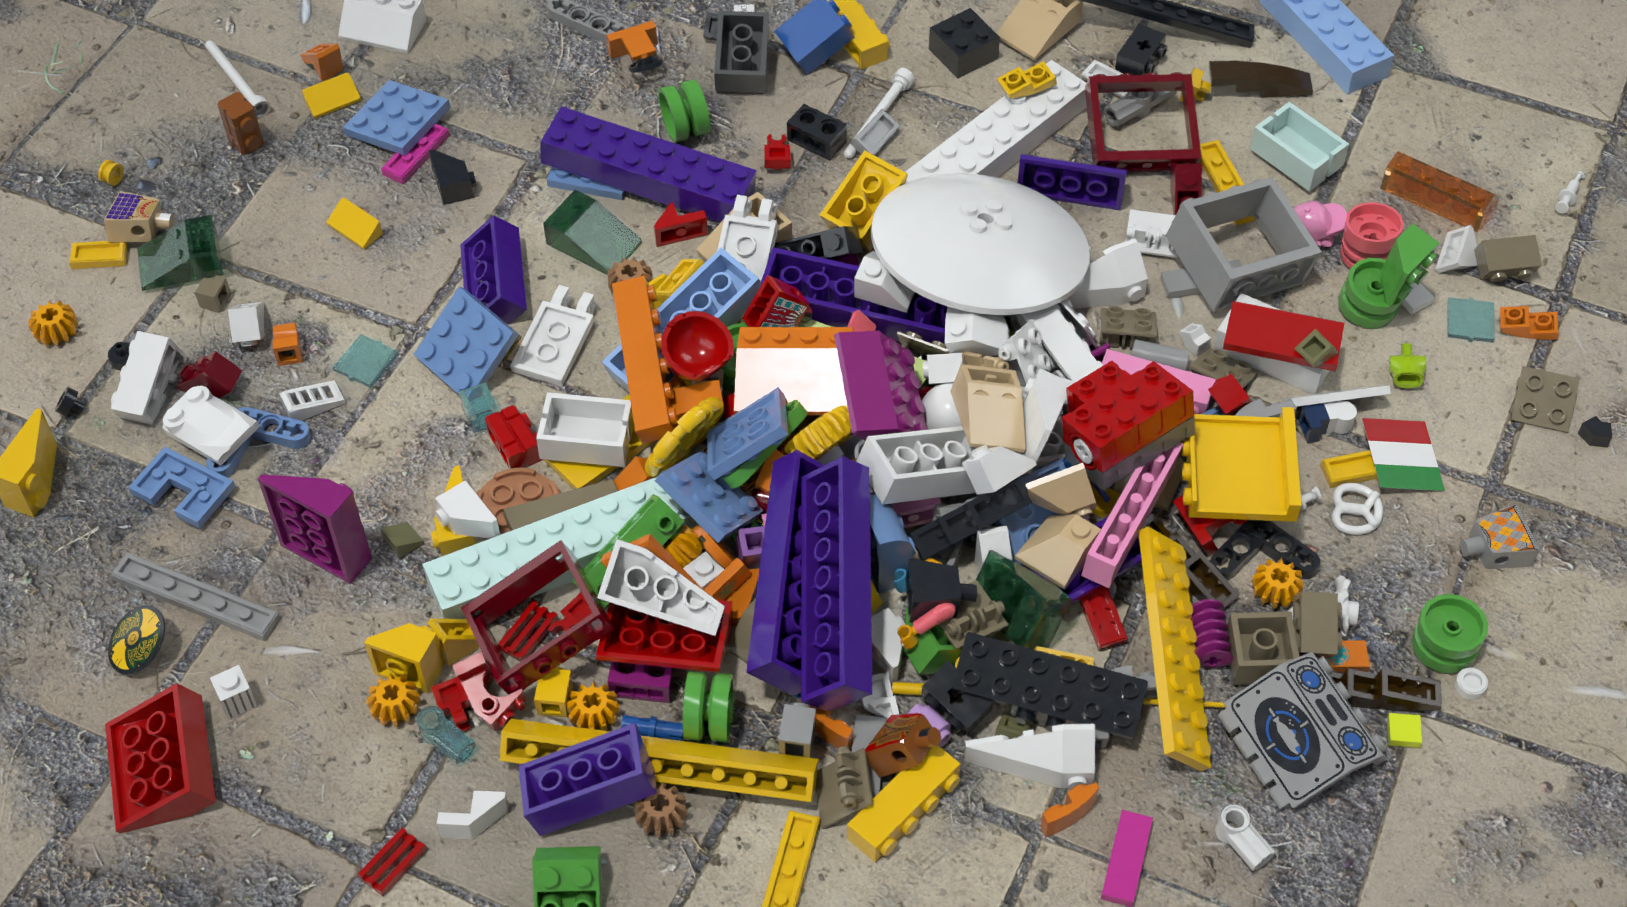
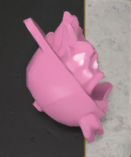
M1307 201L1293 208L1319 248L1321 246L1331 247L1335 240L1334 237L1339 236V233L1344 230L1347 212L1339 204H1321L1319 201Z

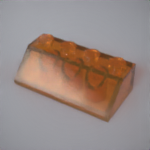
M1397 151L1387 165L1380 189L1459 225L1464 227L1471 225L1475 232L1479 230L1500 197L1493 192Z

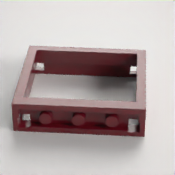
M1174 72L1167 75H1157L1156 73L1131 75L1124 73L1118 76H1106L1105 74L1089 76L1085 86V97L1093 165L1125 169L1127 172L1170 171L1171 163H1200L1202 156L1191 74ZM1182 91L1188 149L1105 151L1099 93Z
M562 540L461 607L496 683L508 695L520 689L524 691L528 686L549 674L553 669L614 629L576 556ZM562 554L563 556L557 560L556 557ZM570 570L592 614L508 670L487 625ZM478 610H481V612H480L479 614H477V615L475 614V612H477Z

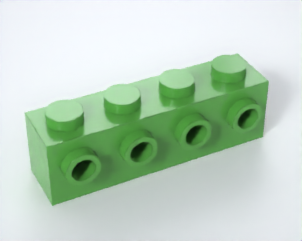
M652 494L582 569L597 597L607 569L601 563L602 556L613 550L616 539L630 543L651 534L663 546L667 540L672 541L681 532L682 528L680 526L685 521L660 497ZM573 579L572 582L578 587L575 579ZM598 599L603 609L609 605L608 601Z

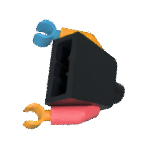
M931 558L925 561L909 559L907 572L902 568L897 569L894 574L896 580L893 582L898 592H906L909 623H913L912 627L901 625L898 628L897 634L901 638L900 643L905 649H911L918 642L916 634L922 635L934 626L958 617L961 602H976L977 585L960 584L959 571L956 566L946 565Z

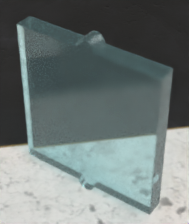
M1448 297L1447 337L1465 339L1469 342L1474 340L1494 343V302L1477 301L1473 298L1460 299Z
M360 334L332 368L333 371L348 377L349 381H356L371 388L399 353L383 345L382 341H375Z

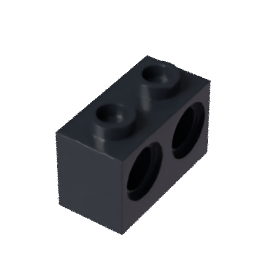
M803 104L787 121V141L830 161L847 142V124L816 108Z

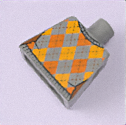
M1517 504L1478 518L1474 522L1470 538L1461 539L1460 541L1462 554L1465 557L1478 554L1484 567L1487 569L1533 566L1540 550Z

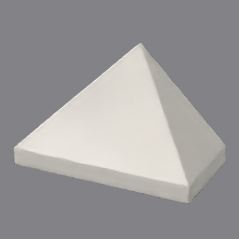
M1471 225L1447 233L1435 268L1437 273L1477 266L1474 251L1477 247V242Z

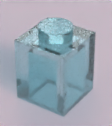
M485 382L459 391L462 409L474 433L486 430L484 419L486 416L498 411L497 405Z

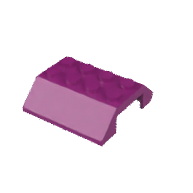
M880 331L838 332L834 334L852 433L866 441L868 436L929 430L925 424L923 414L925 407L919 395L918 388H920V383L915 375L913 365L915 364V358L912 352Z

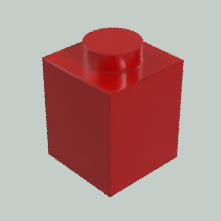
M1232 373L1226 377L1219 378L1208 389L1224 415L1235 416L1244 406L1252 402Z

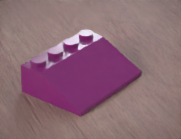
M264 474L258 477V482L280 545L351 584L372 560L369 543L365 536L364 526L361 522L353 490L344 483L338 484L326 478Z

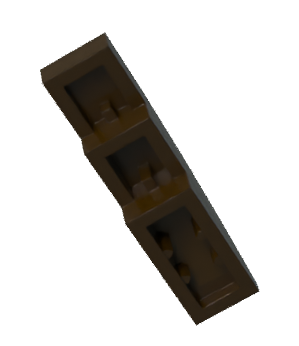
M1209 61L1211 87L1235 85L1236 92L1260 91L1261 98L1313 95L1310 73L1262 62Z
M1153 513L1148 517L1143 528L1150 527L1183 546L1186 552V573L1190 581L1189 593L1199 601L1204 599L1218 600L1225 607L1239 596L1238 592L1201 550L1195 553L1177 532L1171 535Z
M1347 668L1344 674L1336 672L1330 674L1336 684L1341 681L1352 696L1347 700L1352 707L1403 711L1440 710L1442 708L1441 680L1383 668L1378 674Z

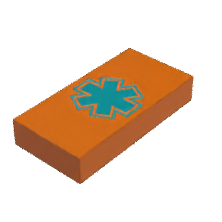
M737 558L703 590L715 600L725 601L752 573Z
M1366 640L1342 641L1338 655L1329 659L1326 658L1334 672H1345L1347 668L1368 672L1370 668Z

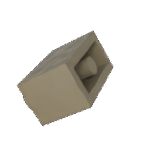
M1536 235L1483 240L1474 249L1480 280L1490 279L1491 282H1498L1511 276H1517V279L1532 277L1533 273L1542 266Z
M1301 591L1293 596V624L1299 657L1313 652L1318 658L1324 656L1327 659L1338 655V651H1340L1342 646V635L1338 632V621L1342 616V605L1338 602V593Z

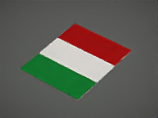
M1362 418L1381 488L1445 491L1425 421Z

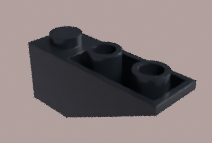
M842 226L776 242L774 246L775 248L829 260L863 253L858 227Z

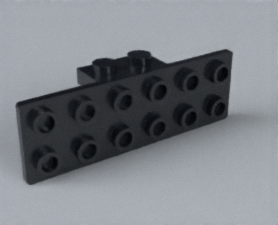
M967 632L951 688L957 692L1011 706L1009 716L1014 717L1015 721L1024 725L1035 723L1045 726L1046 730L1052 732V726L1061 724H1095V730L1134 739L1148 682L1137 677Z

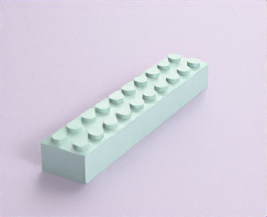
M655 477L423 563L422 565L427 584L442 619H466L461 607L560 540L573 552L583 569L652 494L660 497L685 521L681 526L686 525L693 529L698 523L655 482L657 478ZM562 554L559 555L558 557H556V559L558 560V559L561 558L563 555H562ZM570 570L566 571L528 598L572 582L574 579ZM478 610L475 614H479L481 610Z

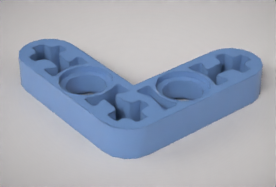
M250 407L239 408V411L258 421L260 427L225 461L226 465L220 466L208 458L206 465L207 468L229 478L236 470L253 438L293 449H300L307 446L311 440L308 425L301 420ZM269 424L278 425V428L273 432L264 431V428Z

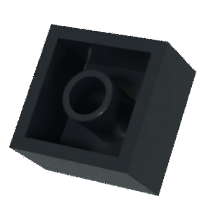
M971 8L935 24L929 29V50L957 79L998 59L1000 36Z

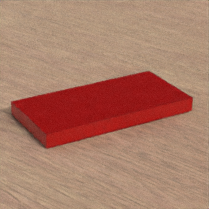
M1233 301L1223 349L1312 367L1294 348L1316 329L1340 353L1345 323ZM1339 353L1316 368L1336 372Z

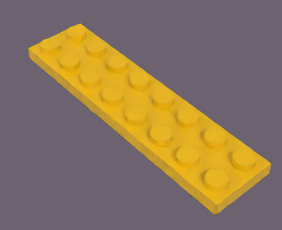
M1145 527L1138 530L1164 755L1196 770L1204 771L1211 768V747L1208 743L1207 717L1203 707L1202 698L1204 691L1200 683V661L1194 651L1196 649L1194 642H1196L1197 636L1191 621L1193 606L1190 602L1188 589L1190 581L1186 573V552L1182 545L1150 527Z

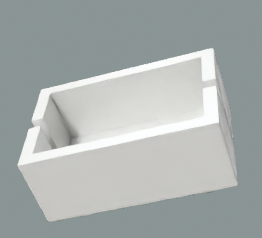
M547 392L542 412L543 418H541L536 438L540 459L625 467L629 441L631 440L634 425L630 400Z

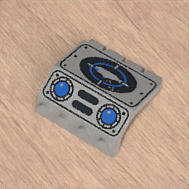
M1313 652L1280 664L1225 701L1223 704L1226 709L1217 715L1229 734L1241 729L1242 732L1237 734L1233 740L1246 760L1256 755L1259 756L1250 766L1264 787L1274 781L1276 782V785L1267 792L1280 811L1290 805L1293 809H1297L1351 772L1371 763L1378 766L1388 760L1383 752L1388 749L1377 733L1374 735L1370 734L1365 726L1370 723L1359 707L1353 709L1347 699L1352 696L1341 681L1337 684L1330 675L1334 670L1324 656L1318 658Z

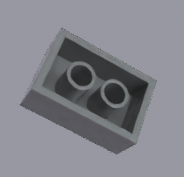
M718 11L714 70L715 91L766 93L769 12Z

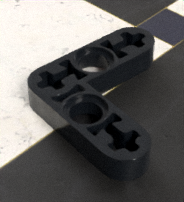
M1247 520L1210 558V562L1216 568L1217 565L1222 566L1227 561V558L1230 559L1227 568H1217L1227 581L1232 579L1259 550L1276 562L1281 558L1283 564L1288 565L1293 562L1294 570L1301 571V579H1311L1316 576L1320 566V558L1316 552L1273 522L1265 520ZM1260 528V529L1263 530V532H1262V531H1259V532H1257V533L1253 532V529H1254V530H1258V529ZM1279 542L1285 543L1289 546L1290 550L1280 552L1275 549L1274 544ZM1243 544L1248 548V551L1246 553H1238L1232 546ZM1306 562H1309V563H1311V566H1310V565H1306V566L1304 567V566L1301 565V563L1304 564V563H1306Z

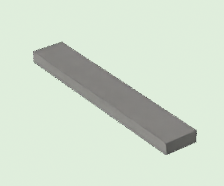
M130 553L125 554L111 573V578L115 582L262 641H266L280 620V615L276 611Z

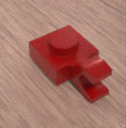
M455 677L432 686L431 690L441 716L444 717L451 714L458 734L470 730L463 709L470 707L471 703L460 679Z

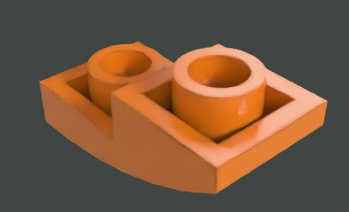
M1529 306L1500 307L1501 332L1529 339L1558 340V313H1529Z
M719 380L701 382L674 389V399H670L671 407L675 408L678 420L692 407L698 406L699 402L706 398L717 397L723 403Z
M810 706V708L816 709L815 732L837 749L846 746L850 750L853 745V729L841 720H832L831 711Z
M1097 782L1090 785L1080 784L1073 787L1067 792L1064 806L1061 804L1053 805L1042 813L1040 828L1045 838L1070 827L1094 806L1099 791Z

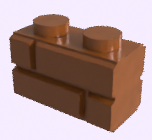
M235 92L218 101L217 105L228 141L234 147L236 146V149L242 155H247L263 146L264 140L254 106L248 100L246 101V98L240 92Z

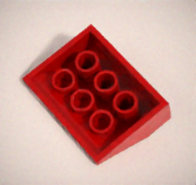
M717 600L725 607L715 636L609 602L606 615L614 629L599 640L596 660L719 672L729 647L733 627V601Z
M176 683L105 724L116 832L124 833L188 817L216 802L202 695Z

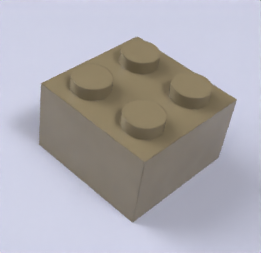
M1292 612L1230 613L1226 632H1228L1230 637L1228 643L1231 645V651L1229 653L1233 656V660L1230 663L1233 685L1252 684L1280 664L1299 657Z

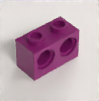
M611 661L607 680L609 691H614L617 698L670 703L676 668ZM624 671H633L629 674H623ZM655 674H662L660 677H652Z

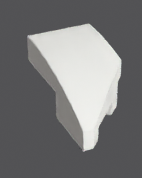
M888 672L872 675V695L861 699L863 707L879 717H887L888 720L891 715L899 714Z

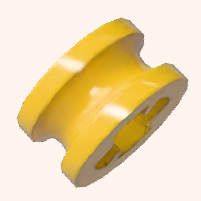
M105 160L99 168L98 178L104 183L115 186L123 178L124 168L121 164L115 163L112 160Z

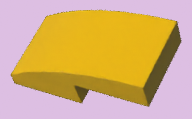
M1044 61L1024 72L1019 66L997 78L998 83L1009 98L1032 95L1057 84L1056 77Z

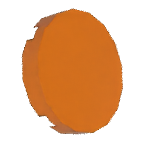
M699 524L693 528L695 536L697 538L702 537L705 540L703 543L704 548L722 567L726 568L736 559L723 541L717 543Z

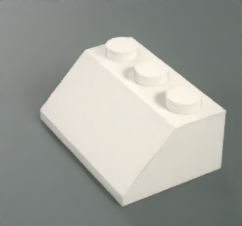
M344 0L338 37L340 40L408 54L427 21L423 0Z

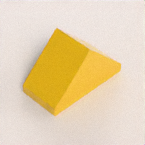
M430 618L427 623L428 627L437 633L443 659L448 666L480 648L467 619Z

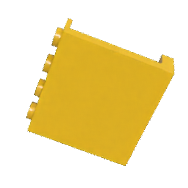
M1282 407L1279 418L1194 414L1195 434L1183 439L1181 442L1183 443L1181 456H1186V463H1183L1182 480L1187 481L1188 487L1184 488L1183 505H1188L1189 517L1297 522L1302 504L1294 408Z

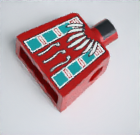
M767 275L742 319L748 327H797L799 322L808 323L811 320L812 309L809 307V302L796 287Z

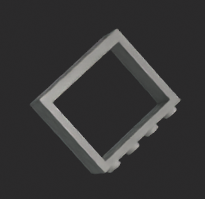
M1273 177L1264 180L1257 179L1250 184L1236 185L1225 191L1211 192L1200 198H1189L1183 201L1166 234L1167 239L1212 311L1232 306V302L1236 301L1241 293L1256 299L1302 285L1322 253ZM1253 215L1278 255L1232 269L1207 228Z

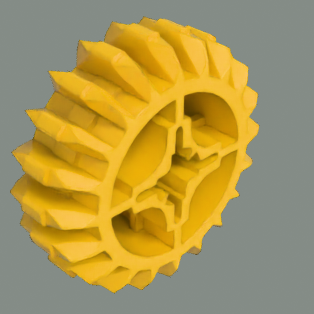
M837 406L835 409L817 418L788 442L785 452L789 454L799 450L817 461L835 446L844 444L854 435L851 429L847 406Z

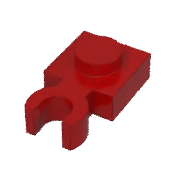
M772 134L767 135V145H764V168L776 170L782 168L791 169L790 145H786L787 137L785 134H782L780 140L772 139Z
M582 592L560 611L564 619L553 622L548 630L551 635L555 636L559 631H567L592 614Z

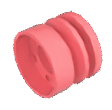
M1369 202L1354 206L1346 217L1340 249L1341 259L1346 266L1351 269L1359 260L1366 258L1386 260L1396 239L1402 234L1404 226L1402 216L1394 208L1382 203Z

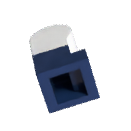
M1334 401L1302 406L1298 422L1307 444L1318 442L1320 435L1332 432L1338 434L1349 433L1352 430L1357 410L1348 401Z

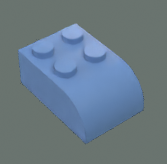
M870 494V552L874 568L871 580L877 593L880 594L895 589L893 582L896 580L894 577L896 570L902 568L907 572L909 559L913 558L916 550L912 538L907 537L904 531V524L900 514H896L892 504L882 505L876 494Z

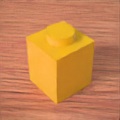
M556 667L549 674L538 680L534 697L537 715L568 718L566 705L568 701H571L570 695L574 687L571 670Z

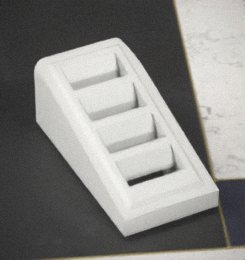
M335 380L279 393L289 418L301 421L345 404V400ZM331 391L334 397L328 398L326 393ZM321 396L322 400H317L316 397Z

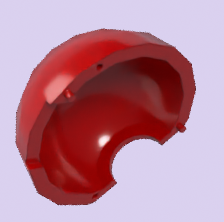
M688 311L675 316L666 325L661 337L662 356L667 367L678 377L692 382H699L718 372L731 360L734 354V341L728 327L717 317L705 312Z

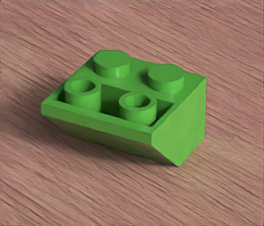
M1413 223L1396 239L1380 270L1386 303L1390 307L1398 299L1404 301L1413 289L1411 286L1414 283L1419 285L1429 273L1425 269H1428L1437 258L1435 251L1439 242Z
M601 846L536 848L532 860L534 907H601Z

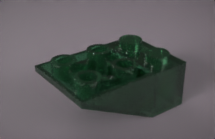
M212 215L185 219L137 248L142 291L202 280L203 277L212 278L215 275H224L219 236Z
M989 550L976 580L991 601H1001L1004 605L1005 612L1001 615L1008 623V627L1000 631L1016 645L1035 649L1036 646L1049 648L1072 599L1051 581L1003 555Z

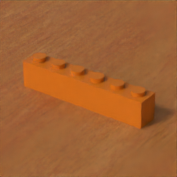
M645 276L612 283L635 432L642 443L661 439L667 431L671 433L675 429L674 425L678 424V417L675 408L671 407L670 399H674V393L671 383L666 380V375L670 374V369L667 367L662 356L661 337L663 334L658 332V326L662 325L659 310L654 308V302L658 301L654 285H649Z

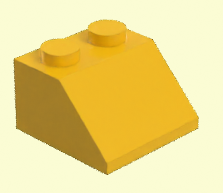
M408 623L368 637L364 642L375 675L388 679L391 673L397 679L403 674L407 681H413L416 684L417 690L427 694L445 665L437 633L424 625L419 627Z

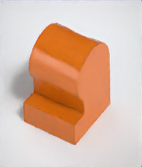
M296 322L273 325L274 339L272 344L278 366L303 363ZM295 350V354L285 357L281 355L282 351Z

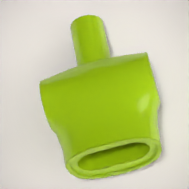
M1404 343L1401 346V355L1390 356L1389 371L1393 376L1395 385L1401 388H1416L1424 382L1426 356L1413 355V348L1410 343Z

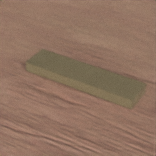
M613 479L505 508L503 509V516L509 530L512 531L615 493L618 490Z

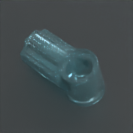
M428 706L418 713L417 724L421 739L425 743L434 745L455 764L464 762L471 756L473 749L476 747L475 742L445 718L444 712L440 708ZM430 723H438L434 728L426 727Z

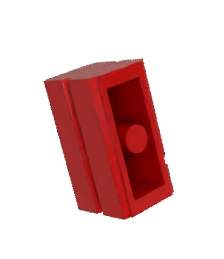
M511 405L502 409L501 412L497 411L486 416L484 420L487 433L509 469L526 468L527 465L531 466L541 461L536 440L538 432L532 433L530 430L532 427L531 422L525 412L520 414L517 407Z

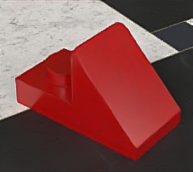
M671 202L654 225L656 247L707 236L708 228L705 211L701 210L678 216L674 203Z

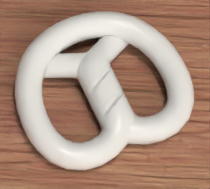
M1357 483L1341 484L1334 490L1333 503L1335 508L1332 512V522L1339 531L1346 534L1361 535L1369 533L1379 526L1383 517V505L1377 491ZM1345 492H1357L1365 495L1368 499L1364 504L1342 501V494ZM1372 506H1374V516L1370 512ZM1341 514L1361 515L1365 517L1368 523L1362 526L1347 525L1342 522Z

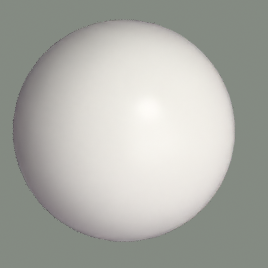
M954 382L942 383L933 387L922 399L925 407V412L923 413L925 424L929 430L962 426L950 392Z

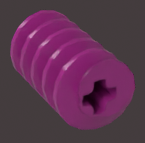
M1204 599L1192 605L1193 614L1191 621L1197 636V640L1194 642L1196 644L1194 651L1200 661V666L1205 668H1221L1229 665L1233 660V656L1229 653L1231 645L1228 643L1230 637L1228 632H1226L1228 629V625L1225 622L1226 614L1222 611L1225 607L1224 604L1213 599Z

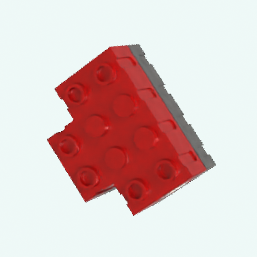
M1110 361L1066 388L1068 414L1062 417L1065 458L1073 466L1083 463L1088 478L1103 491L1112 486L1116 481H1120L1133 473L1135 469L1154 460L1159 454L1170 450L1183 439L1195 434L1193 390L1155 361L1132 375L1119 368V365L1114 361Z

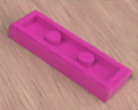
M435 123L405 156L395 153L381 168L382 175L404 184L430 157L429 150H436L449 137V130Z
M1126 810L1121 811L1101 899L1133 907L1153 817Z

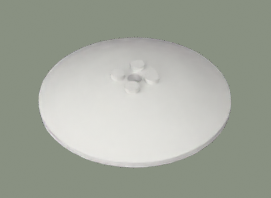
M967 173L938 174L907 182L890 192L881 201L874 213L871 227V239L874 250L885 268L898 281L934 302L973 313L1014 315L1035 312L1056 305L1078 289L1086 276L1089 266L1090 251L1086 236L1075 219L1066 210L1033 189L1012 181L986 175Z

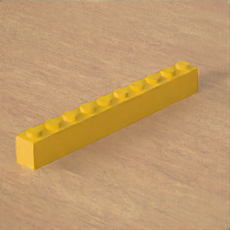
M510 719L501 731L499 761L524 764L610 731ZM641 736L654 769L655 782L805 802L812 801L816 789L819 759Z

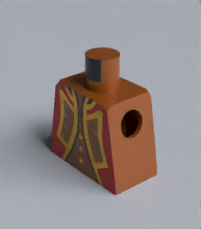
M922 713L891 715L866 747V759L878 777L916 767L922 762L933 746L940 744V731L936 727H932Z

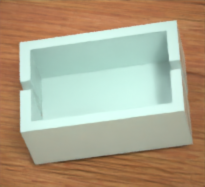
M1288 102L1277 110L1273 117L1269 116L1255 126L1250 149L1306 190L1311 191L1323 182L1326 176H1331L1344 166L1349 143L1291 102Z

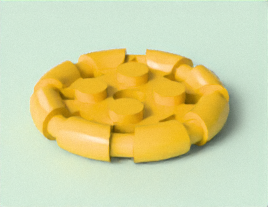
M709 397L685 413L677 421L679 425L671 433L667 431L654 447L653 453L648 456L645 463L646 474L650 477H658L661 472L687 459L692 454L690 451L697 444L701 445L707 438V431L715 427V424L719 422L724 410L722 401L717 397Z

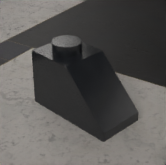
M434 149L429 150L432 170L443 205L474 198L472 187L477 186L473 171L468 172L465 161Z

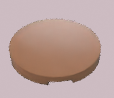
M511 468L494 474L493 478L481 490H478L476 494L497 519L501 535L510 532L503 516V509L556 495L560 492L554 481L537 473L534 469Z

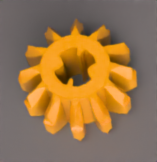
M49 300L47 305L42 306L38 304V310L30 312L31 319L28 320V326L37 342H42L45 346L53 342L58 347L60 341L68 342L69 336L76 335L78 319L69 304L65 305L61 300L53 304Z
M686 525L681 526L682 530L672 541L667 540L662 546L682 568L695 560L701 554L704 547V542L700 537L697 538L693 529Z
M1269 558L1265 565L1259 564L1255 575H1253L1251 583L1252 587H1254V597H1262V605L1269 602L1272 603L1273 609L1278 604L1287 609L1290 603H1293V596L1303 591L1304 581L1301 580V571L1294 570L1293 562L1286 565L1283 564L1282 558L1277 563Z
M390 673L386 681L378 677V686H369L370 696L366 700L372 718L374 720L379 719L383 726L392 721L396 728L402 719L409 723V714H417V704L420 703V695L417 692L416 684L413 681H407L403 674L395 679L394 675Z
M593 680L591 687L587 688L581 683L579 687L580 692L571 691V701L567 702L566 708L572 725L577 724L579 728L594 730L600 728L602 731L607 730V724L615 725L616 715L619 714L620 707L617 703L616 693L609 691L606 683L598 688L597 683Z

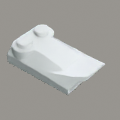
M196 386L190 388L167 410L163 417L162 429L167 436L221 466L260 427V424L250 416L213 396L207 387Z

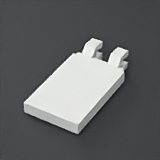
M737 195L733 214L731 213V216L725 215L718 250L723 248L757 276L761 282L772 248L775 246L779 228L777 220H774L778 205L773 200L762 199L758 217H752L749 215L753 201L748 200L747 196Z
M559 285L552 296L551 303L542 301L510 365L511 371L563 387L595 321L594 315H592L596 307V302H593L594 294L584 292L577 304L576 310L568 308L571 300V295H568L569 287Z

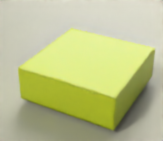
M1389 713L1387 717L1388 745L1420 748L1422 744L1420 715Z

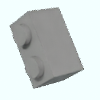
M799 702L792 705L784 704L779 734V754L811 758L815 736V708H810L809 705Z

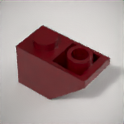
M1171 163L1170 192L1173 215H1176L1183 201L1189 198L1196 199L1201 197L1202 164Z
M214 351L206 357L202 355L194 364L191 365L189 363L182 369L179 375L182 379L177 389L187 392L192 387L204 386L209 389L213 396L219 399L232 391L243 370L217 351Z

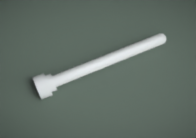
M207 41L205 43L206 49L243 96L254 106L257 118L266 116L271 108L269 102L263 96L256 95L213 41Z
M899 68L892 77V87L856 136L881 109L886 112L901 91L908 90L911 87L915 77L910 70ZM849 144L844 151V156L852 158L857 150Z

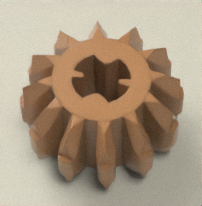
M634 256L631 260L627 261L623 257L621 263L614 262L612 269L608 270V288L613 293L612 283L645 276L649 283L653 280L652 270L647 266L645 260L637 262Z
M662 782L657 789V794L635 802L633 808L634 813H636V824L643 826V831L646 835L655 830V835L658 839L663 831L672 836L674 833L673 827L682 829L684 825L683 818L688 816L685 796L678 794V788L675 785L667 790L666 784Z

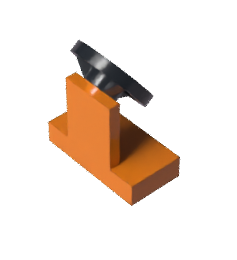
M653 20L606 35L608 54L611 59L629 54L632 61L637 60V62L628 66L629 71L632 73L649 70L664 63L662 57L652 56L656 54L654 46L658 45L657 27Z

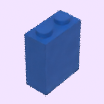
M812 0L774 31L807 75L855 38L849 30L853 25L844 14L840 17L837 13L840 9L833 0Z

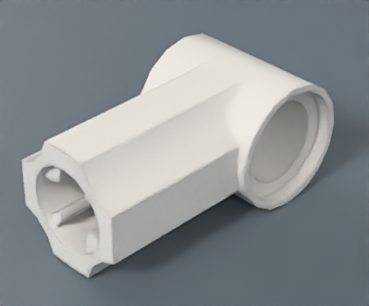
M1229 805L1222 811L1215 827L1218 839L1223 843L1230 844L1252 871L1264 866L1276 852L1250 823V816L1247 810L1239 805ZM1226 821L1234 822L1238 828L1229 826Z

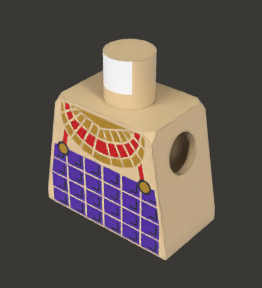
M120 191L104 219L108 242L153 241L158 229H173L174 216L173 214L162 213L161 204L157 198Z

